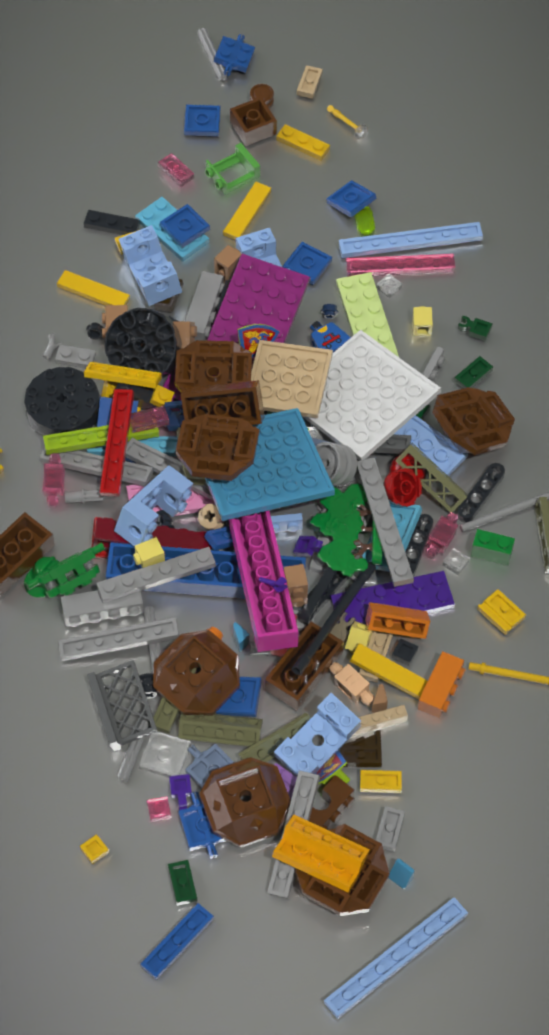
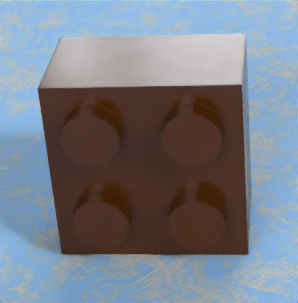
M262 97L230 108V123L245 146L277 134V120Z

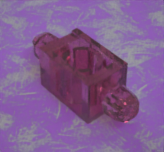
M52 453L49 458V464H44L43 494L47 496L49 507H57L59 497H64L65 468L61 464L60 455Z
M450 513L446 518L440 517L428 537L426 557L434 559L438 554L443 556L456 535L458 524H456L458 521L457 514Z

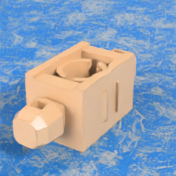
M334 662L329 667L330 672L334 676V685L351 701L357 704L361 700L367 706L373 704L374 695L369 690L370 683L351 665L347 664L343 668L342 665Z

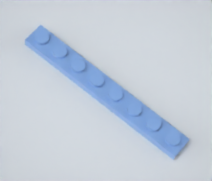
M480 222L341 239L339 240L341 258L481 241L483 240Z
M455 897L327 997L324 1000V1004L339 1019L467 917L468 912Z

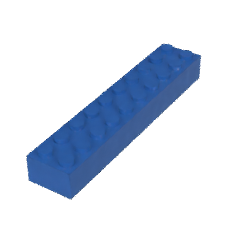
M110 542L106 580L142 568L141 565L136 564L133 557L135 546L132 544ZM161 546L165 554V561L200 550ZM211 550L216 567L142 590L246 599L236 553ZM280 555L283 570L284 567L304 564L306 569V557Z

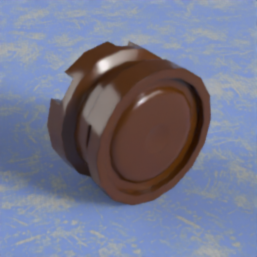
M257 84L251 88L250 101L262 97L269 109L273 106L274 91L269 85Z

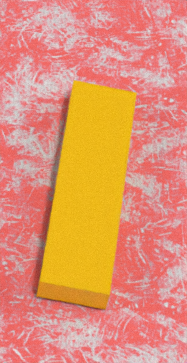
M259 182L254 183L223 230L224 236L236 240L237 237L244 235L270 195L271 187Z
M67 270L63 272L57 282V287L105 306L127 305L130 300L129 294Z
M89 362L84 370V377L156 389L162 379V373Z
M360 643L357 645L349 661L418 700L428 680Z

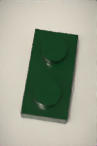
M479 356L454 377V382L462 388H473L493 371V366Z
M184 860L168 864L177 906L197 902V894L189 861Z

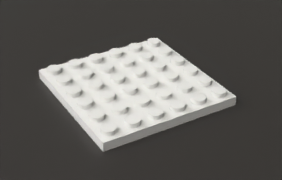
M360 330L333 353L319 417H302L337 444L347 445L353 449L356 458L361 461L365 460L441 393V388Z

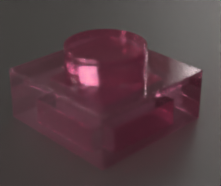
M167 797L147 800L151 822L171 819Z

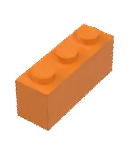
M369 602L365 622L368 630L426 639L430 618L427 611Z
M442 651L419 699L418 710L438 718L441 717L443 712H447L450 706V701L448 700L450 696L455 695L458 688L456 683L458 679L462 680L466 671L463 668V659Z

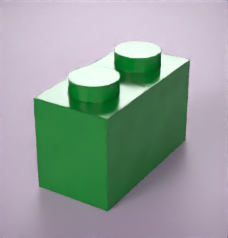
M477 529L472 545L471 557L509 566L515 538Z

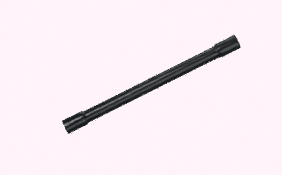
M368 561V568L359 572L356 580L307 649L292 666L291 669L294 674L299 676L303 674L311 659L365 582L372 576L376 570V565H373L372 562Z

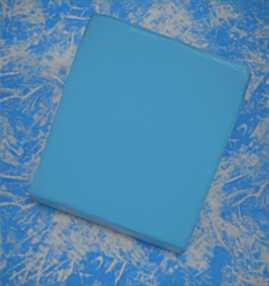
M235 622L233 624V634L238 650L241 652L250 644V634Z
M397 859L390 871L389 879L402 889H405L414 879L415 871L401 859Z

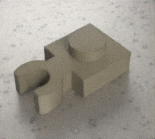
M346 612L341 616L340 623H337L330 632L344 641V644L350 632L347 630L348 627L352 626L356 621V618L352 617L349 622H346L345 617L348 614Z

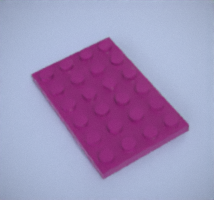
M241 254L207 340L234 341L240 345L237 329L253 324H265L280 331L274 342L286 343L311 278L307 275ZM255 356L252 357V368H253Z

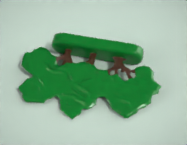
M351 484L345 492H341L340 489L334 487L335 495L320 498V503L328 511L321 514L317 513L310 521L315 527H319L325 536L333 537V541L324 545L317 556L327 563L328 567L332 570L341 571L343 575H348L349 577L355 571H364L368 568V562L362 557L368 549L372 551V564H382V546L374 521L372 522V527H365L361 520L362 516L371 514V511L365 507L367 498L362 484ZM371 531L372 543H361L358 539L359 532ZM357 547H361V548H362V549H359L360 552H358V553H356V554H352V553H351V551H352L354 548H357Z

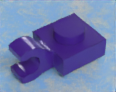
M299 536L293 553L298 557H312L313 552H320L323 547V541L318 540L315 536Z
M190 774L169 776L171 798H178L179 811L187 809L186 797H189L192 793Z

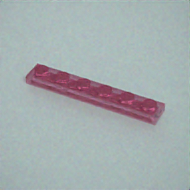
M454 254L346 258L347 277L369 272L372 273V276L455 273L456 269Z

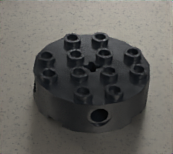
M137 307L124 312L112 321L106 332L104 349L111 365L162 373L163 379L174 370L177 350L182 348V341L178 328L168 316L157 310ZM142 343L146 345L145 348L141 347Z
M57 367L42 372L33 378L25 393L24 404L30 426L34 431L44 436L92 428L97 423L100 401L96 383L91 378L84 377V372L72 367Z

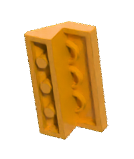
M293 815L285 826L283 837L274 849L272 857L349 893L358 878L370 849L299 816Z

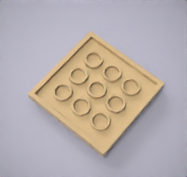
M259 340L251 372V381H260L264 411L281 412L298 408L301 416L318 418L333 350Z

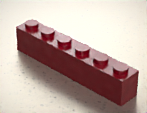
M107 517L97 518L93 547L102 543L105 549H110V542L131 543L114 531L118 520H112ZM157 526L152 532L153 538L157 537L160 545L163 547L189 549L209 547L210 550L212 548L204 537L205 531L196 532L185 528L175 529L168 526Z

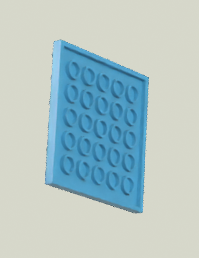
M298 408L267 414L262 424L252 425L260 430L254 464L243 471L236 479L234 478L232 481L215 479L212 481L210 478H205L222 521L335 495V489Z

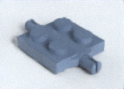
M217 744L203 752H200L195 745H191L188 748V752L195 759L185 769V773L190 774V778L202 789L211 771L235 762Z

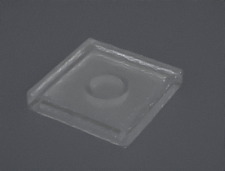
M160 732L151 734L140 761L139 769L168 778L169 776L180 775L188 755V748L191 747V742Z

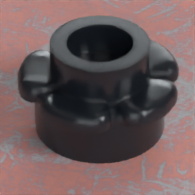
M96 322L91 323V325L89 324L86 327L87 334L91 339H99L102 336V328L104 327Z

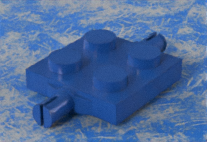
M242 34L238 35L237 40L225 36L221 40L213 62L226 67L224 75L230 76L232 70L246 73L255 47L243 43L245 36Z
M193 792L190 794L193 805L178 811L189 850L207 848L209 858L213 859V854L214 858L218 857L215 845L226 840L213 834L199 797V792H195V795Z

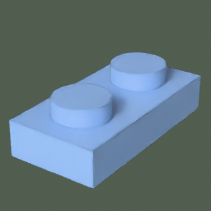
M302 513L271 516L275 533L302 530Z

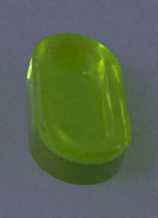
M366 206L355 214L357 233L361 237L372 236L375 233L373 212L371 208Z

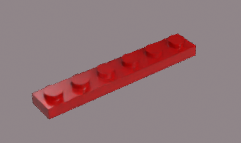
M114 389L99 492L101 496L120 497L134 398L133 390Z

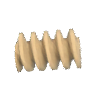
M207 504L199 511L198 520L207 531L224 528L226 520L222 521L216 505Z

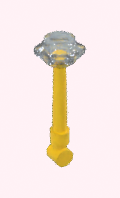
M332 105L327 107L328 112L355 129V137L358 139L366 137L368 127L364 123L357 126Z

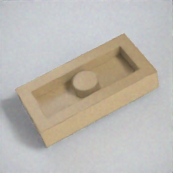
M306 65L297 88V95L313 99L322 77L323 69Z

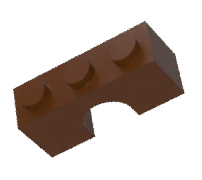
M335 775L322 789V798L329 803V807L324 810H317L312 807L309 822L328 830V826L332 822L336 823L340 819L341 812L345 807L348 809L355 801V789Z

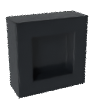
M400 639L392 653V658L410 666L418 652L419 646Z

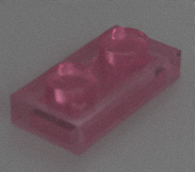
M172 153L158 162V166L180 187L194 179V173Z
M164 406L131 413L130 427L132 433L169 425V418Z

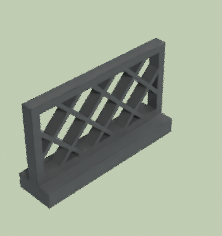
M134 660L95 674V672L87 674L109 745L114 752L122 749V745L158 732ZM132 667L133 673L130 679L121 676L124 670ZM108 676L115 677L111 687L104 684L103 678ZM119 679L128 682L123 691L115 689ZM131 684L139 688L136 696L127 693ZM112 692L121 695L116 704L109 701ZM125 697L133 699L129 709L120 706ZM137 702L145 706L141 714L133 711ZM118 709L127 712L122 721L115 719ZM131 714L139 717L135 726L126 723ZM143 719L151 724V728L146 730L139 729V726ZM124 726L132 729L130 736L122 739L121 732Z

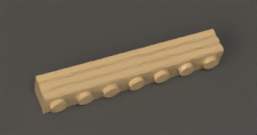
M401 705L358 717L361 720V727L352 736L406 722L408 714L405 706Z

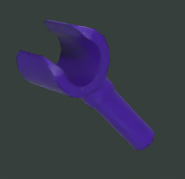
M263 577L259 578V582L273 586L274 590L278 593L288 587L285 585L287 580L284 577H280L277 581Z

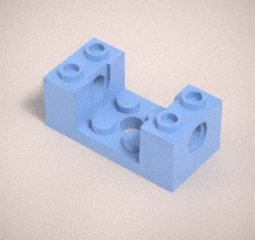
M152 225L119 238L124 258L149 306L182 293L177 273L171 261L168 262L163 254L158 236Z
M270 228L236 238V249L241 254L282 267L276 255V239Z
M168 465L122 507L114 531L133 546L152 539V532L158 525L156 522L159 516L152 509L157 505L172 517L178 512L182 513L188 505L186 501L192 494L193 482Z
M332 693L317 706L318 712L291 739L287 737L274 751L275 757L296 777L299 770L316 774L361 727V720ZM317 735L324 738V743L321 746H315L312 742L313 738Z

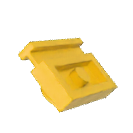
M499 589L485 599L481 605L479 604L477 608L504 635L526 618V614Z

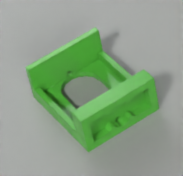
M239 143L235 145L234 154L214 164L206 160L205 173L208 178L214 181L216 188L226 195L259 178L260 164L244 145ZM241 163L248 171L242 177L227 183L219 174Z

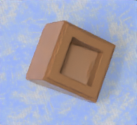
M379 684L372 704V713L387 709L388 700L383 684Z

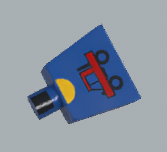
M316 321L310 326V329L313 331L310 336V344L315 348L333 350L334 353L351 338L333 322L322 326L319 321Z

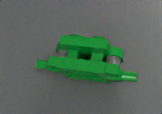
M100 543L80 553L77 552L43 570V573L25 584L29 590L37 585H45V593L49 598L59 594L67 596L75 592L74 588L81 585L83 587L93 582L92 578L96 577L100 569L98 564H93L92 559L95 558L96 554L105 550V547ZM72 570L73 573L66 577L65 574Z

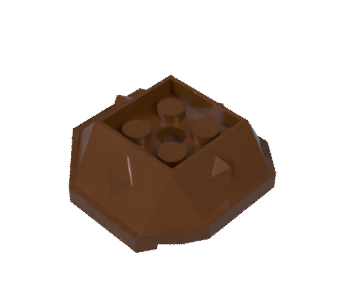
M196 340L185 348L177 350L175 387L182 393L183 389L187 387L251 381L252 352L245 350L234 341Z
M469 387L438 395L432 411L444 434L449 437L458 452L472 453L474 455L505 447L515 418L496 392H485Z
M209 414L196 416L191 420L186 419L182 421L176 446V455L193 477L210 478L212 481L215 479L232 481L254 464L260 430L253 427L243 418Z
M210 630L181 634L154 661L153 687L183 715L213 716L240 688L239 656ZM193 668L201 669V671L196 674L191 672Z
M252 757L211 771L199 793L213 834L233 843V845L239 848L279 835L287 818L291 803L278 766ZM248 795L251 797V800L243 802L240 798Z
M346 824L329 829V831L370 849L368 856L349 893L295 868L302 894L339 916L369 912L390 875L382 843Z

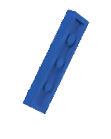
M197 903L140 964L141 968L157 980L214 920V916Z

